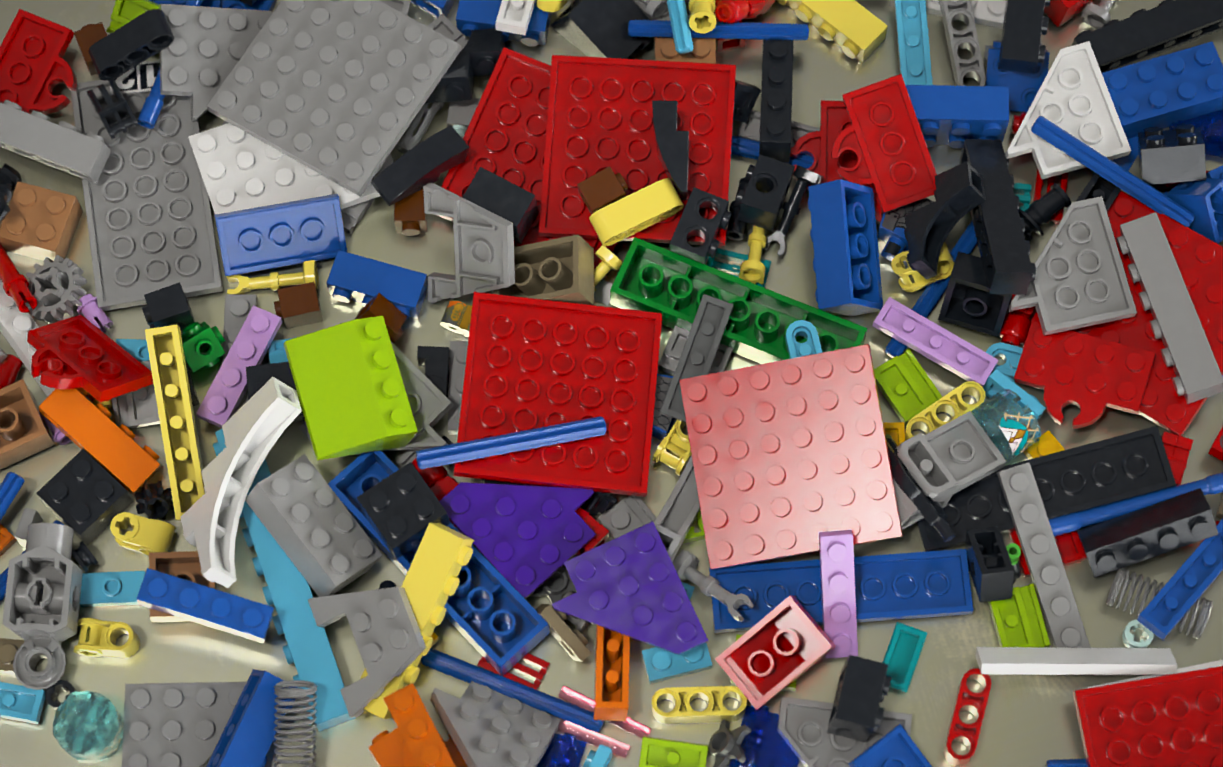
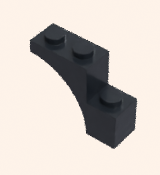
M496 28L472 30L467 44L459 52L425 103L472 100L474 76L492 74L499 56L505 47L503 32L496 30Z
M967 161L935 176V202L905 215L906 229L904 234L909 249L907 261L912 270H917L926 280L938 275L939 255L953 227L969 211L986 202L983 176Z

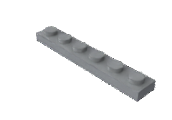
M1030 463L997 472L1054 647L1091 648Z

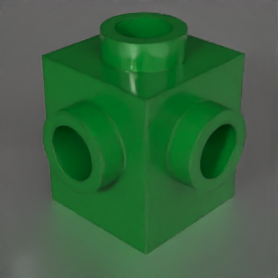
M204 321L200 324L199 322H194L183 329L181 337L185 361L193 373L202 367L207 369L214 366L221 360L220 356L226 353L221 346L225 340L216 326L210 328Z

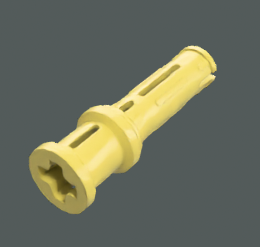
M689 0L688 6L691 13L689 26L691 29L701 34L712 31L716 26V16L714 14L716 8L715 0Z

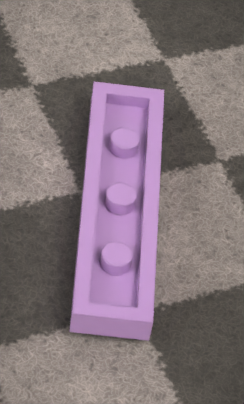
M891 297L887 299L872 325L964 380L977 382L982 387L999 361Z
M253 305L196 412L198 418L222 428V425L235 414L248 389L246 367L261 364L283 322L281 317Z
M852 530L819 532L823 631L836 645L835 648L825 655V658L848 657L849 654L858 656Z

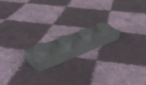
M703 294L660 414L686 423L679 380L709 374L734 304Z

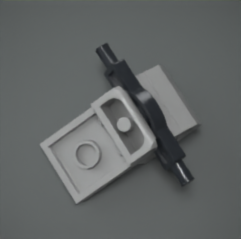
M971 411L926 435L919 433L902 442L899 446H897L889 434H885L902 530L925 518L930 526H935L945 542L952 540L957 534L947 522L948 516L942 508L947 506L953 494L1003 468L1007 461Z

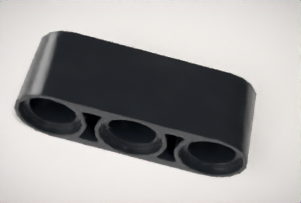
M153 9L141 14L94 43L89 48V55L98 78L107 81L121 76L171 45L174 41V36L164 12L160 9Z

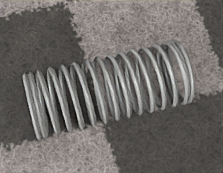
M1120 568L1112 583L1106 604L1107 606L1110 605V607L1113 606L1125 577L1116 605V609H1119L1132 580L1123 608L1125 612L1139 582L1130 610V614H1133L1142 590L1146 585L1137 613L1138 617L1142 612L1152 587L1153 591L1149 603L1157 595L1159 589L1164 587V583L1161 582L1157 587L1156 579L1150 584V578L1147 577L1143 582L1142 574L1136 579L1135 571L1129 577V570ZM1202 598L1200 602L1199 599L1196 601L1186 630V636L1189 635L1196 614L1203 603L1193 631V638L1199 639L1211 613L1212 600L1209 601V599ZM1190 610L1183 617V620L1179 627V633H1181L1184 628Z
M303 680L279 682L274 686V694L279 696L274 699L278 703L274 707L277 710L274 716L278 718L274 723L279 726L274 728L277 732L274 735V738L277 739L274 745L278 747L274 749V752L278 755L273 758L277 761L273 766L280 767L277 765L296 763L306 765L301 767H315L316 760L314 757H316V753L314 750L317 746L314 743L317 739L314 736L317 732L314 729L317 726L315 723L317 717L314 714L317 710L314 707L317 705L315 701L317 698L315 694L317 685ZM285 687H307V688H309V689L285 688ZM311 694L314 695L313 698L305 697ZM295 698L304 699V701L288 702L280 701V699ZM313 702L314 704L311 706L305 703ZM280 706H303V707H305V708H299V709H283V708H278V707H280ZM313 709L314 711L310 713L306 710ZM282 713H301V714H306V715H301V716H281V715H278V714H282ZM307 717H314L313 720L306 719ZM299 720L305 722L288 724L280 723L279 721ZM311 723L313 724V727L305 726ZM285 727L304 728L305 730L283 731L278 729ZM313 731V734L311 735L306 732ZM292 734H294V735H303V736H306V737H300V738H281V737H277V736H280V735H292ZM281 742H302V743H307V744H302V745H290V746H289V745H280V744H278V743H281ZM301 749L306 751L297 753L279 752L278 750ZM311 752L313 753V756L306 755ZM284 756L305 757V759L282 760L277 758Z

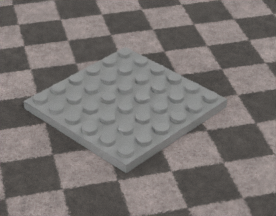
M281 0L208 103L207 108L209 112L361 197L462 49L459 43L380 0Z

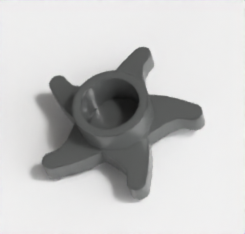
M563 565L530 596H547L553 604L561 600L568 591L573 593L577 591L573 582L568 579V571L565 565Z
M725 719L721 721L719 730L712 735L708 745L707 753L715 756L713 767H726L730 759H737L741 763L745 762L746 757L740 745L744 737L751 732L750 727L743 725L731 731L730 722Z

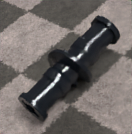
M1056 183L1050 186L1051 190L1031 203L1028 209L1023 211L1019 208V216L1024 218L1025 222L1024 236L1030 242L1033 240L1032 232L1042 237L1044 233L1041 225L1051 220V217L1064 206L1068 208L1071 205L1068 195Z

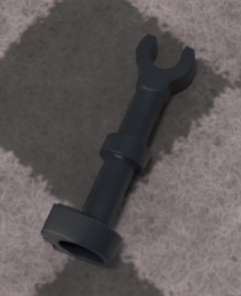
M6 163L0 168V221H3L10 212L7 203L12 198L17 182H21L20 174Z
M798 165L793 174L798 180L788 202H784L782 206L784 212L773 235L767 237L766 246L763 248L768 250L770 243L777 241L780 244V249L777 253L779 256H783L787 250L785 239L795 215L799 216L801 211L799 206L808 185L820 184L823 176Z

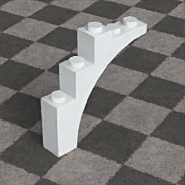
M274 377L264 384L222 425L226 448L201 471L206 493L180 517L184 538L188 543L196 546L202 575L208 581L217 582L226 588L236 581L234 564L235 539L248 491L270 449L284 430L302 412L297 391Z

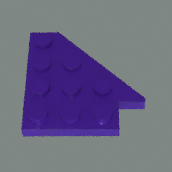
M461 482L439 501L446 510L450 521L463 535L474 539L472 545L524 599L529 597L564 565L563 562L570 560L596 536L595 532L575 512L594 495V491L590 489Z
M653 521L563 562L577 592L553 603L554 610L677 655L708 642V638Z

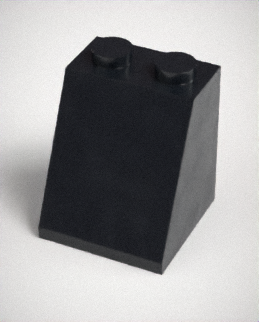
M575 0L551 24L554 30L588 57L633 59L630 55L637 48L641 51L653 40V37H632L628 35V22L630 20H650L632 0Z

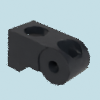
M418 346L417 360L419 366H425V376L448 398L449 347Z

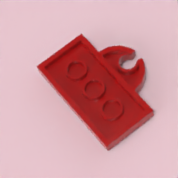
M19 9L0 45V103L9 100L22 107L21 111L31 114L32 110L44 115L57 113L69 105L71 101L63 94L53 95L52 91L59 83H65L71 91L77 90L76 74L68 62L62 59L74 37L72 29Z
M902 74L843 94L842 98L852 125L842 130L835 139L831 158H838L843 151L850 150L856 154L857 162L852 168H838L836 170L837 173L846 181L859 185L873 183L883 213L934 195V190H936L935 176L937 173Z
M821 101L820 131L809 132L799 138L790 153L792 158H797L802 154L811 156L814 163L807 169L823 176L821 183L839 179L845 180L836 170L840 167L852 168L857 162L856 154L850 150L843 151L838 158H831L835 139L842 130L852 125L844 101ZM873 183L863 185L873 188L876 224H880L882 208Z
M81 314L28 331L27 342L37 349L32 356L31 375L33 378L41 375L40 384L55 389L82 387L96 400L103 402L153 384L152 372Z
M1032 320L1014 376V382L1043 389V399L1047 413L1059 425L1064 421L1063 408L1069 404L1078 406L1081 411L1073 419V429H1080L1092 425L1101 418L1106 407L1138 415L1156 353L1071 330L1043 335L1040 322Z

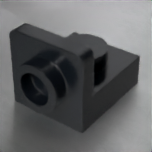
M735 80L733 121L747 122L761 92L758 87Z

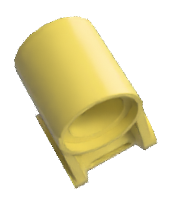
M945 242L938 259V275L926 280L917 270L914 271L909 266L907 261L909 250L899 253L891 262L892 270L895 274L899 275V285L906 292H915L938 280L951 276L955 263ZM903 261L907 262L909 268H905ZM910 275L913 276L914 283L911 282Z
M677 420L668 435L659 444L652 460L656 463L660 461L675 470L676 475L681 476L691 457L689 436L681 431L687 424Z
M128 512L117 514L110 524L111 533L120 546L142 552L148 556L149 552H168L176 530L175 526L167 522L145 518ZM128 525H131L133 531H127L125 535H122L120 530L127 529Z
M80 618L78 620V626L81 628L78 645L74 646V653L89 657L129 658L139 650L140 639L135 631L126 623L102 621L93 618ZM129 634L126 644L116 646V640L119 636Z

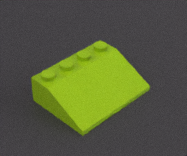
M383 316L354 319L287 340L283 343L317 460L406 447L418 432Z

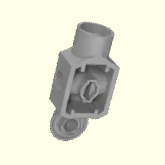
M33 523L28 525L25 553L9 560L2 624L24 639V643L15 654L13 670L18 682L29 689H47L58 682L66 667V658L61 648V642L77 634L83 570L71 561L74 529L66 525L55 523ZM42 658H47V667L41 672H36L37 662Z

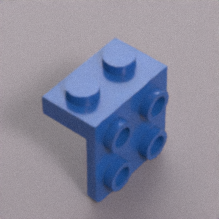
M993 41V46L985 45L984 57L987 60L985 86L1009 87V111L1028 112L1048 74L1050 52L1045 49L1043 64L1038 63L1035 73L998 69L1001 41Z

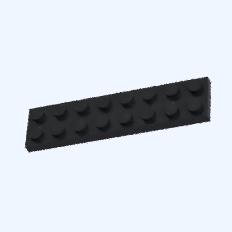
M1154 426L1007 465L953 494L947 506L942 508L948 516L947 522L957 534L948 542L944 541L935 526H930L925 518L918 521L917 526L925 552L941 551L966 544V530L998 526L1001 535L1016 531L997 472L1028 462L1030 463L1048 520L1176 487V482L1158 427Z

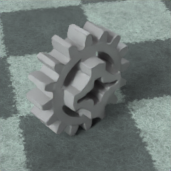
M56 255L53 261L45 257L43 266L35 263L36 271L34 273L27 272L26 274L30 279L28 288L38 302L34 310L28 302H26V306L31 315L41 321L43 319L48 323H52L54 318L58 321L63 320L64 313L72 316L74 314L72 307L74 305H82L78 298L87 293L81 288V286L87 283V279L81 276L84 271L69 258L63 259L61 256Z

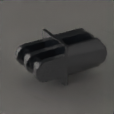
M111 79L108 82L118 102H113L104 84L97 87L107 105L105 109L102 108L92 89L87 91V95L110 138L114 139L115 134L121 131L126 133L127 128L133 125L138 127L139 124L115 80Z

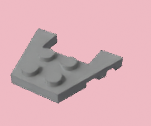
M428 183L423 186L424 212L426 214L452 217L454 227L455 275L433 272L427 276L429 302H439L442 299H453L474 292L482 293L513 285L515 283L513 223L434 183Z
M404 587L314 597L308 600L317 627H326L347 616L368 674L366 677L340 690L350 717L360 716L365 711L364 708L385 691L384 687L394 677H398L426 649Z

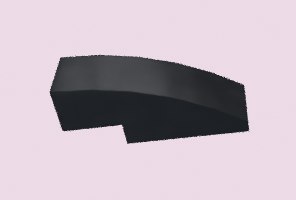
M652 100L653 129L662 166L680 199L687 200L689 131H677V101Z
M450 125L402 155L376 176L371 184L388 206H391L420 191L428 183L437 182L441 173L464 162L469 146Z

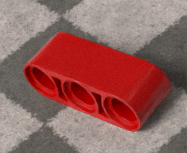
M979 668L968 670L958 686L943 748L945 759L954 766L966 765L971 760L977 747L991 689L990 676L988 674H981ZM967 681H979L982 684L983 691L979 693L970 691L967 687ZM964 710L972 712L975 716V722L972 724L962 722L959 713ZM954 742L964 743L967 746L968 753L966 755L955 754L951 744Z

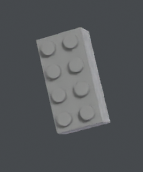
M305 454L257 483L246 497V503L319 597L335 594L369 571L383 556Z

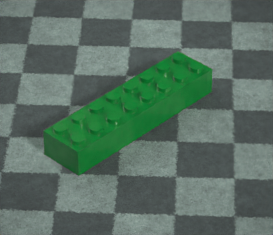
M634 237L610 289L611 305L621 309L662 313V325L672 329L678 326L688 331L691 330L703 294L734 304L720 343L733 348V353L760 364L789 359L785 342L788 326L797 320H806L815 326L822 353L863 345L867 333L866 327ZM797 336L795 338L799 343L807 341L804 336Z

